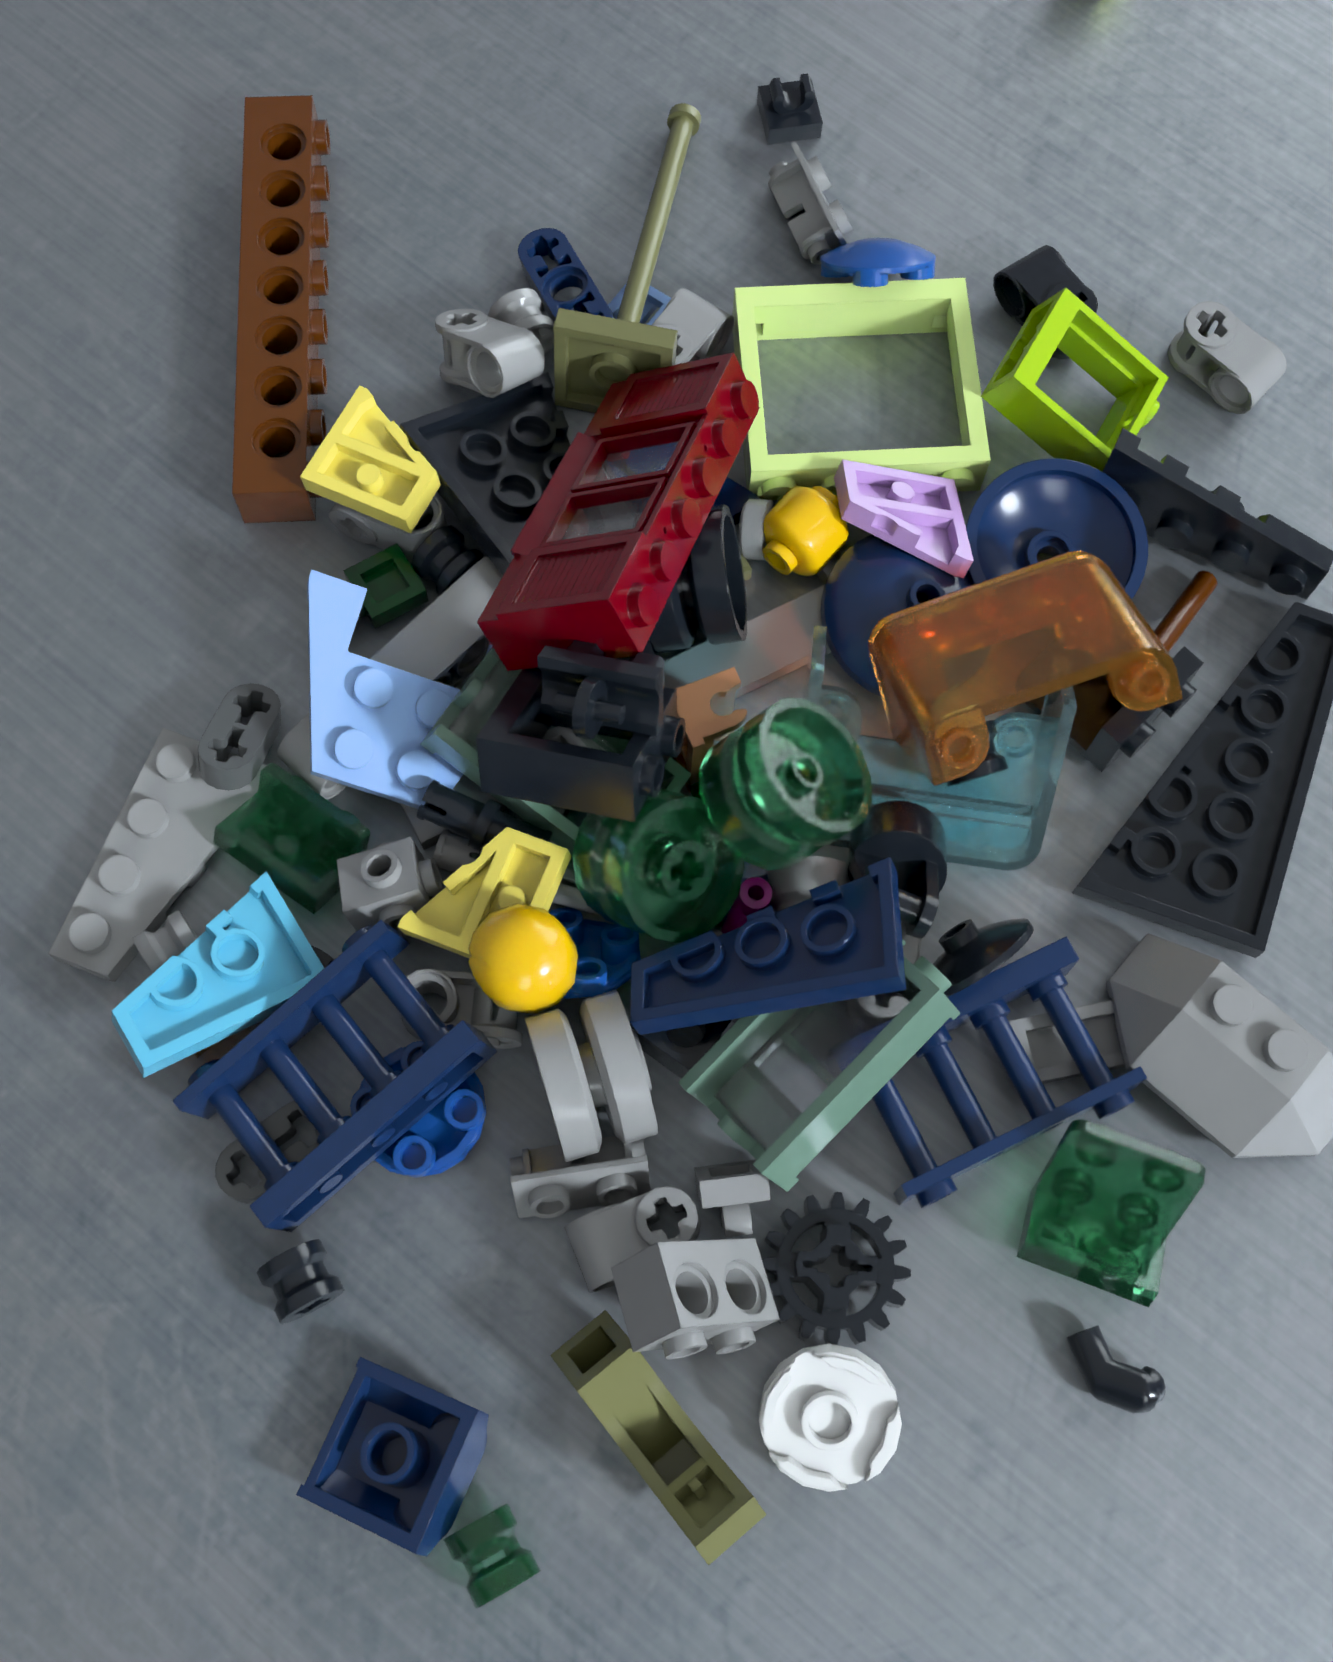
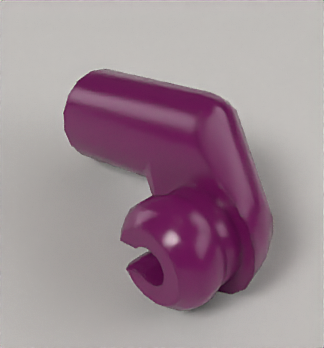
M751 877L741 884L721 927V932L727 933L741 927L747 922V915L768 907L772 898V888L765 879Z

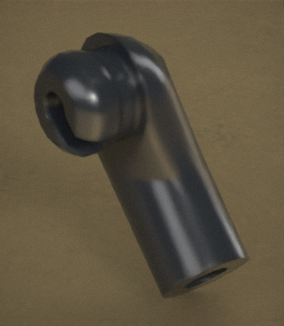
M1099 1325L1066 1337L1087 1387L1097 1400L1130 1413L1149 1412L1155 1408L1157 1403L1162 1401L1166 1386L1161 1374L1149 1366L1140 1369L1114 1360Z

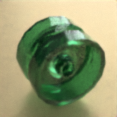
M782 698L746 722L743 727L729 734L708 749L699 768V793L708 820L724 844L745 862L767 871L789 869L815 853L824 845H829L849 833L866 820L872 804L871 775L862 750L848 729L827 709L804 698Z
M660 789L655 798L648 796L635 822L588 813L579 827L572 855L575 884L588 907L607 921L623 927L633 928L635 931L654 939L676 943L704 934L724 919L738 897L745 869L743 842L732 818L713 801L665 789Z

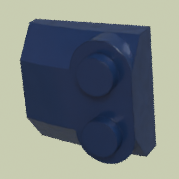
M360 1357L355 1366L358 1370L304 1485H300L296 1495L414 1554L427 1557L437 1543L446 1536L456 1519L486 1448L489 1414Z

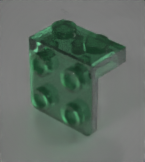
M1083 1119L1074 1120L1070 1123L1030 1192L1016 1257L1149 1308L1159 1294L1167 1236L1203 1187L1206 1169L1195 1160L1181 1156L1172 1150L1162 1149L1114 1131L1105 1125L1095 1124Z

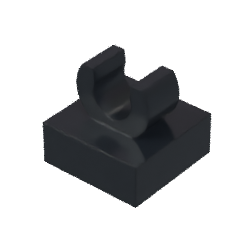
M808 73L801 74L798 81L781 83L780 77L773 78L769 85L758 86L757 104L768 145L821 137L823 121L812 79H810Z

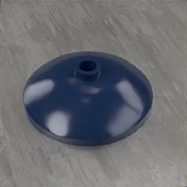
M1048 458L1025 462L1007 470L994 479L981 493L966 523V531L974 560L967 574L977 595L1001 620L1030 634L1044 637H1071L1088 633L1107 624L1132 600L1145 575L1148 561V538L1143 518L1136 504L1124 488L1104 472L1081 462ZM1044 553L1052 556L1056 567L1052 569L1042 567L1038 563L1037 555Z
M874 535L867 536L858 541L840 557L827 577L823 588L821 622L827 644L833 656L855 682L884 699L904 704L921 705L953 697L976 680L993 655L998 636V617L979 598L968 574L966 573L964 578L955 577ZM919 593L926 596L930 600L932 607L922 606L918 602L916 594Z

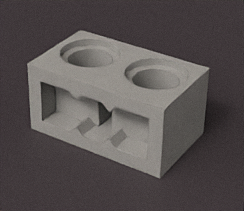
M755 1238L657 1242L611 1267L633 1352L663 1349L665 1358L670 1360L698 1353L706 1349L707 1345L713 1344L716 1354L731 1353L756 1343L754 1332L779 1320Z

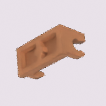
M735 667L676 688L677 717L684 718L685 737L678 757L673 758L691 773V776L685 783L689 794L691 793V785L713 774V765L726 759L741 757L739 752L728 753L722 759L712 758L714 741H721L742 726L747 718L746 709L733 711L736 690L741 687V680Z

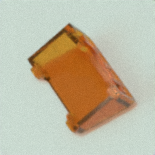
M1081 550L1066 552L892 613L875 625L868 640L869 654L892 737L934 786L967 775L977 769L985 760L990 747L985 716L1107 674L1109 687L1114 698L1128 709L1136 711L1152 710L1183 699L1177 668L1170 654L1110 567L1095 555Z

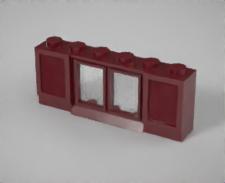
M734 352L630 374L626 381L612 383L584 434L580 432L576 434L510 551L514 557L477 621V624L508 671L538 668L537 656L545 645L567 649L574 640L596 643L605 652V657L614 659L633 657L638 652H643L760 409L756 388L751 381L746 379Z

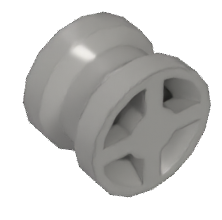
M529 288L516 289L499 298L490 308L487 316L517 327H525L533 332L543 348L544 355L554 346V321L549 316L543 315L544 303L535 290Z
M177 910L167 916L164 927L154 933L143 931L132 939L151 972L154 973L171 956H178L198 936L181 911Z

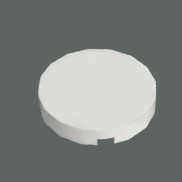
M835 1344L802 1348L780 1362L764 1385L759 1408V1424L764 1444L768 1448L769 1455L778 1469L802 1486L828 1492L848 1489L847 1484L857 1483L864 1478L866 1482L881 1473L897 1449L902 1426L895 1387L882 1367L857 1349Z

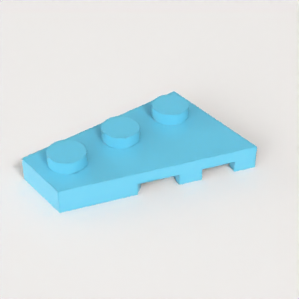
M266 871L250 885L249 892L227 912L222 910L206 925L205 932L178 956H171L112 1010V1023L142 1077L145 1078L268 1018L319 974L324 967Z

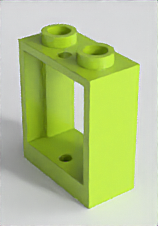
M1065 287L1032 309L981 397L1053 458L1081 462L1103 471L1122 429L1124 428L1137 436L1139 430L1155 416L1160 407L1157 398L1169 377ZM1057 347L1117 398L1096 436L1035 385Z

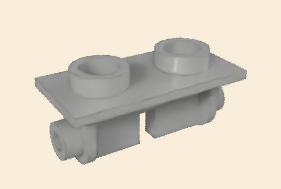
M795 141L791 145L798 159L791 163L780 162L774 165L769 171L770 179L768 186L786 219L805 209L806 212L787 223L800 248L802 257L810 260L812 264L818 265L821 264L820 257L840 245L848 244L844 235L853 231V228L839 200L837 199L828 204L823 194V191L832 187L818 157L814 156L807 161Z
M616 1136L602 1138L599 1152L585 1156V1162L572 1164L571 1161L565 1162L561 1145L522 1149V1156L509 1158L511 1185L518 1218L531 1216L554 1218L569 1210L621 1204L651 1191L648 1158L645 1153L643 1139L624 1144Z

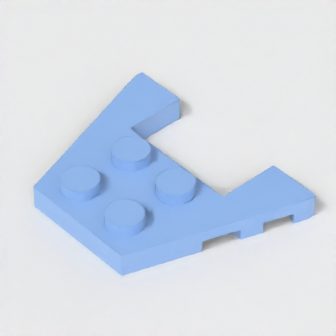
M311 569L307 582L310 774L419 809L421 804H425V801H422L423 796L434 779L439 781L440 784L453 789L463 773L436 753L432 754L420 745L460 689L350 653L348 647L367 588ZM489 643V647H488L487 653H488V651H489V650L491 649V647H492V645H491L490 643Z

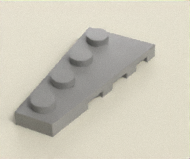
M162 728L48 954L59 962L115 982L139 953L132 938L143 931L154 933L167 919L166 911L186 887L191 889L207 870L205 864L227 837L232 840L248 820L246 814L263 793L269 795L282 779L278 770L262 764L256 777L250 784L240 789L229 791L216 789L208 785L201 778L198 761L199 741ZM230 752L228 758L225 761L220 762H227L231 756L239 755Z

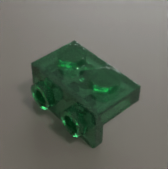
M271 762L261 770L258 792L215 827L213 843L257 875L261 876L267 871L277 889L312 914H315L340 891L337 859L366 851L370 839V831L352 813L341 810L312 790L303 779L289 774Z

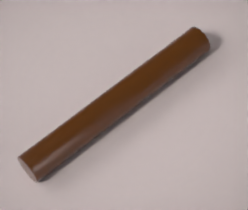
M1202 570L1197 572L1114 684L1112 692L1118 700L1127 703L1149 681L1217 587V579L1212 573Z

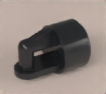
M901 800L882 802L865 810L856 819L851 828L848 876L851 881L870 874L867 866L891 857L897 870L901 922L905 923L907 935L922 939L934 921L939 905V893L947 877L945 831L939 819L930 810L919 804Z

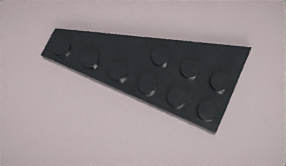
M548 372L494 398L481 395L400 424V429L407 436L410 446L415 451L421 452L436 470L441 484L437 492L502 575H504L514 557L510 551L570 447L567 437L569 426L563 410L558 411L552 397L554 386ZM599 506L584 508L583 511L590 523V535L605 533L607 527ZM648 640L643 653L655 655ZM630 657L615 658V659L628 661V660L630 659Z
M1296 601L1073 890V894L1257 958L1265 951L1333 702L1332 613Z

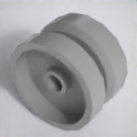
M616 990L583 999L579 1013L586 1043L580 1045L576 1044L567 1015L559 1008L555 1007L524 1017L565 1162L599 1152L602 1134L595 1108L605 1105L613 1132L624 1144L658 1134L655 1111L650 1095L652 1085L645 1057L636 1031L631 1029L623 1003Z

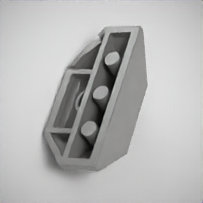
M1150 933L1146 934L1106 982L1109 998L1113 1001L1115 1023L1126 1069L1130 1072L1141 1066L1147 1076V1079L1142 1083L1231 1158L1319 1155L1333 1137V1055L1330 1049L1222 960Z

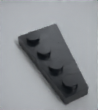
M1124 428L1122 429L1102 472L1114 479L1132 498L1143 518L1147 535L1156 538L1159 543L1166 547L1183 549L1208 559L1222 570L1240 572L1267 583L1273 590L1281 594L1296 595L1306 600L1329 572L1333 562V551L1271 514L1262 515L1257 518L1248 514L1240 502V496L1221 485L1213 491L1207 490L1185 477L1189 466L1168 454L1159 462L1137 449L1141 438Z

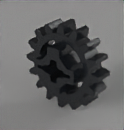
M834 1192L826 1209L821 1208L814 1195L808 1196L804 1200L805 1216L800 1218L795 1212L787 1208L780 1216L783 1225L788 1230L786 1235L780 1232L769 1231L764 1240L771 1248L777 1251L776 1257L762 1259L765 1272L775 1275V1282L770 1284L773 1299L781 1297L785 1304L778 1313L779 1320L777 1321L781 1324L790 1320L793 1316L801 1320L798 1338L806 1341L817 1328L823 1330L825 1344L837 1345L840 1332L843 1330L847 1331L855 1345L866 1341L864 1322L868 1321L873 1327L882 1331L890 1325L882 1307L886 1305L900 1308L904 1305L906 1299L893 1289V1283L911 1277V1269L895 1265L894 1256L907 1247L905 1240L887 1241L884 1233L893 1220L888 1215L878 1219L875 1223L866 1218L869 1212L870 1201L864 1198L851 1211L845 1209L842 1192ZM822 1225L820 1244L811 1252H791L794 1243L804 1232ZM851 1229L857 1231L868 1241L876 1256H867L851 1240ZM831 1252L838 1254L839 1265L850 1267V1271H857L855 1274L845 1276L839 1281L837 1287L830 1286L829 1274L818 1272L817 1268H811L813 1265L822 1264L830 1256ZM791 1281L804 1283L818 1299V1312L804 1304L796 1294ZM876 1286V1291L869 1303L859 1312L847 1316L849 1295L857 1287L868 1288Z

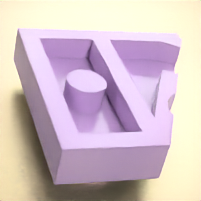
M842 459L834 476L842 520L955 577H965L974 560L954 479Z

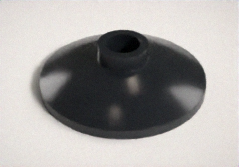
M1025 918L1004 920L978 929L974 922L969 919L947 931L938 940L944 952L933 963L952 983L944 994L949 997L969 987L1010 959L1024 946L1033 934L1034 928L1030 921Z

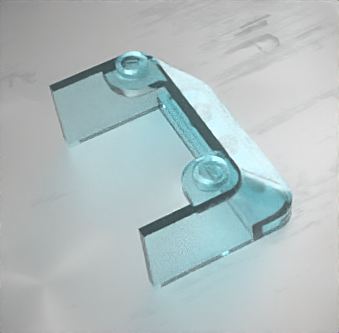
M814 625L791 784L801 821L790 826L792 831L801 839L811 843L849 848L851 828L856 819L865 810L886 801H909L927 808L941 822L946 836L947 862L1007 871L1021 869L1032 863L1039 855L1077 708L1068 661L1054 659L1041 715L1012 712L994 720L998 732L993 740L996 751L1005 756L1009 769L948 787L944 775L948 769V763L945 754L937 751L935 745L860 735L862 708L856 696L842 687L822 684L827 627Z

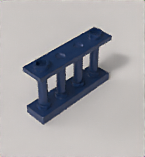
M383 920L378 921L374 926L363 927L352 934L344 943L342 954L221 1059H214L200 1066L188 1079L189 1086L172 1100L180 1111L209 1119L217 1112L267 1179L264 1184L266 1192L249 1207L265 1228L286 1232L294 1231L498 1052L482 1031L466 1021L461 1020L456 1026L453 1024L445 1025L392 960L410 943L403 934ZM371 977L424 1042L421 1048L424 1054L404 1071H393L341 1005ZM320 1022L372 1088L369 1093L371 1100L352 1117L349 1115L342 1117L290 1050L294 1044ZM268 1067L319 1133L316 1140L319 1145L300 1162H289L238 1094Z
M1067 936L991 972L969 987L947 997L960 1014L954 1021L949 1018L915 1053L917 1058L925 1057L973 1148L972 1150L937 1166L892 1078L872 1098L914 1178L901 1184L893 1193L899 1206L916 1198L921 1208L927 1207L958 1190L952 1179L1091 1110H1094L1098 1119L1101 1120L1135 1102L1130 1091L1147 1079L1143 1069L1140 1066L1114 1079L1064 990V987L1068 985L1065 976L1080 960ZM1027 994L1030 995L1033 1002L1041 1001L1090 1089L1089 1092L1057 1108L1006 1017L1011 1012L1007 1004ZM891 1021L831 1049L826 1064L832 1076L836 1079ZM969 1022H972L975 1030L983 1029L1032 1119L998 1137L948 1046L953 1041L949 1032Z

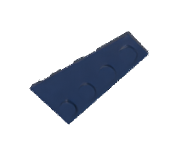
M891 857L867 866L870 874L839 886L835 879L809 890L812 898L776 913L772 906L747 915V922L720 936H717L713 931H709L633 962L631 969L630 1023L640 1035L906 990L898 877Z

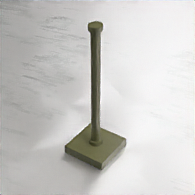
M680 103L670 109L667 119V125L670 129L617 319L563 308L558 309L553 326L555 405L596 413L612 383L626 381L630 374L676 364L678 330L641 324L640 320L691 137L698 132L701 123V114L692 105Z

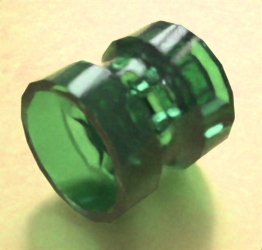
M508 1503L443 1539L452 1559L463 1563L469 1575L466 1589L476 1609L541 1571L532 1551L522 1548L515 1535L518 1522ZM503 1549L506 1556L484 1567L483 1560Z

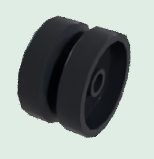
M725 504L712 506L659 620L653 629L649 640L656 652L691 648L698 631V624L704 637L713 645L740 642L746 639L748 613L743 563L734 520L729 507Z

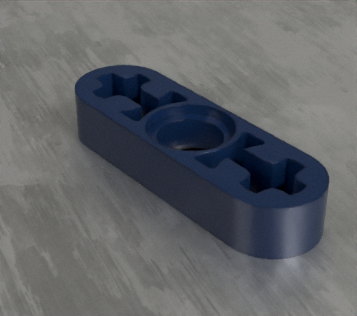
M541 228L532 231L522 239L518 247V255L525 277L532 289L539 294L544 303L546 313L554 322L559 308L614 318L611 309L568 239L561 231L553 228ZM547 255L550 259L555 260L557 266L550 271L542 258ZM577 287L582 289L581 293L572 300L557 301L554 299L555 295L564 288Z

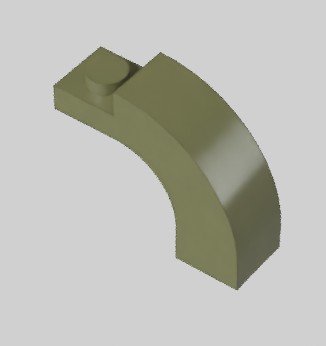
M606 1310L550 1355L708 1565L767 1515L750 1491L684 1412L641 1352L632 1351L629 1337Z

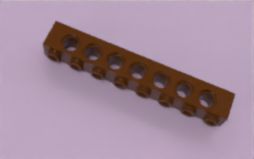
M313 95L245 97L232 494L244 523L316 521V498H324L307 491L300 478V475L317 451V446H320L327 436L324 410L317 408L318 395L327 394L326 364L324 358L318 359V345H327L328 343L327 316L325 309H319V296H328L329 293L326 261L320 260V248L329 247V226L326 212H320L321 201L330 200V183L327 166L321 165V155H330L331 145L327 119L318 120ZM283 401H290L284 405H277L278 403ZM290 452L284 457L273 458L278 453Z

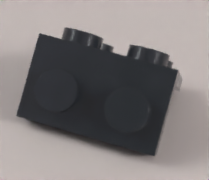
M1108 622L1085 634L1062 637L1018 680L1015 693L1020 700L1103 772L1122 752L1131 758L1148 742L1156 732V729L1150 724L1162 712L1172 718L1191 699L1197 689L1190 684V681L1204 662L1184 646L1163 668L1159 666L1149 681L1127 703H1124L1114 696L1112 688L1137 655L1140 648Z

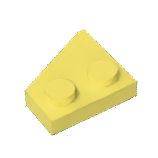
M360 385L300 475L307 491L408 533H412L441 486L436 470L421 452L415 451L410 446L405 433L394 420L390 422L376 405L370 391Z
M506 827L483 847L482 853L474 862L462 865L443 881L446 887L416 913L412 910L407 912L401 918L398 928L406 935L470 959L471 956L468 949L473 932L490 913L515 903L544 908L549 911L572 856L567 848Z

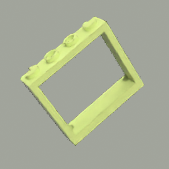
M965 278L888 281L887 285L880 287H860L853 285V283L735 288L732 313L734 317L732 329L734 353L746 379L751 381L756 388L760 407L743 442L746 488L755 493L759 499L778 501L796 486L810 488L821 486L837 496L834 476L843 459L954 479L957 492L980 491L991 459ZM947 332L962 446L768 455L757 340Z

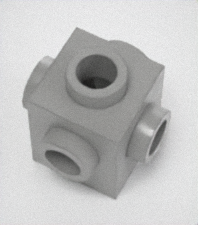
M411 837L395 842H385L377 845L375 848L337 859L342 910L356 931L366 926H374L378 921L383 920L403 934L404 937H407L409 935L404 934L398 928L401 918L410 910L416 913L444 889L443 878L437 862L433 857L424 859Z

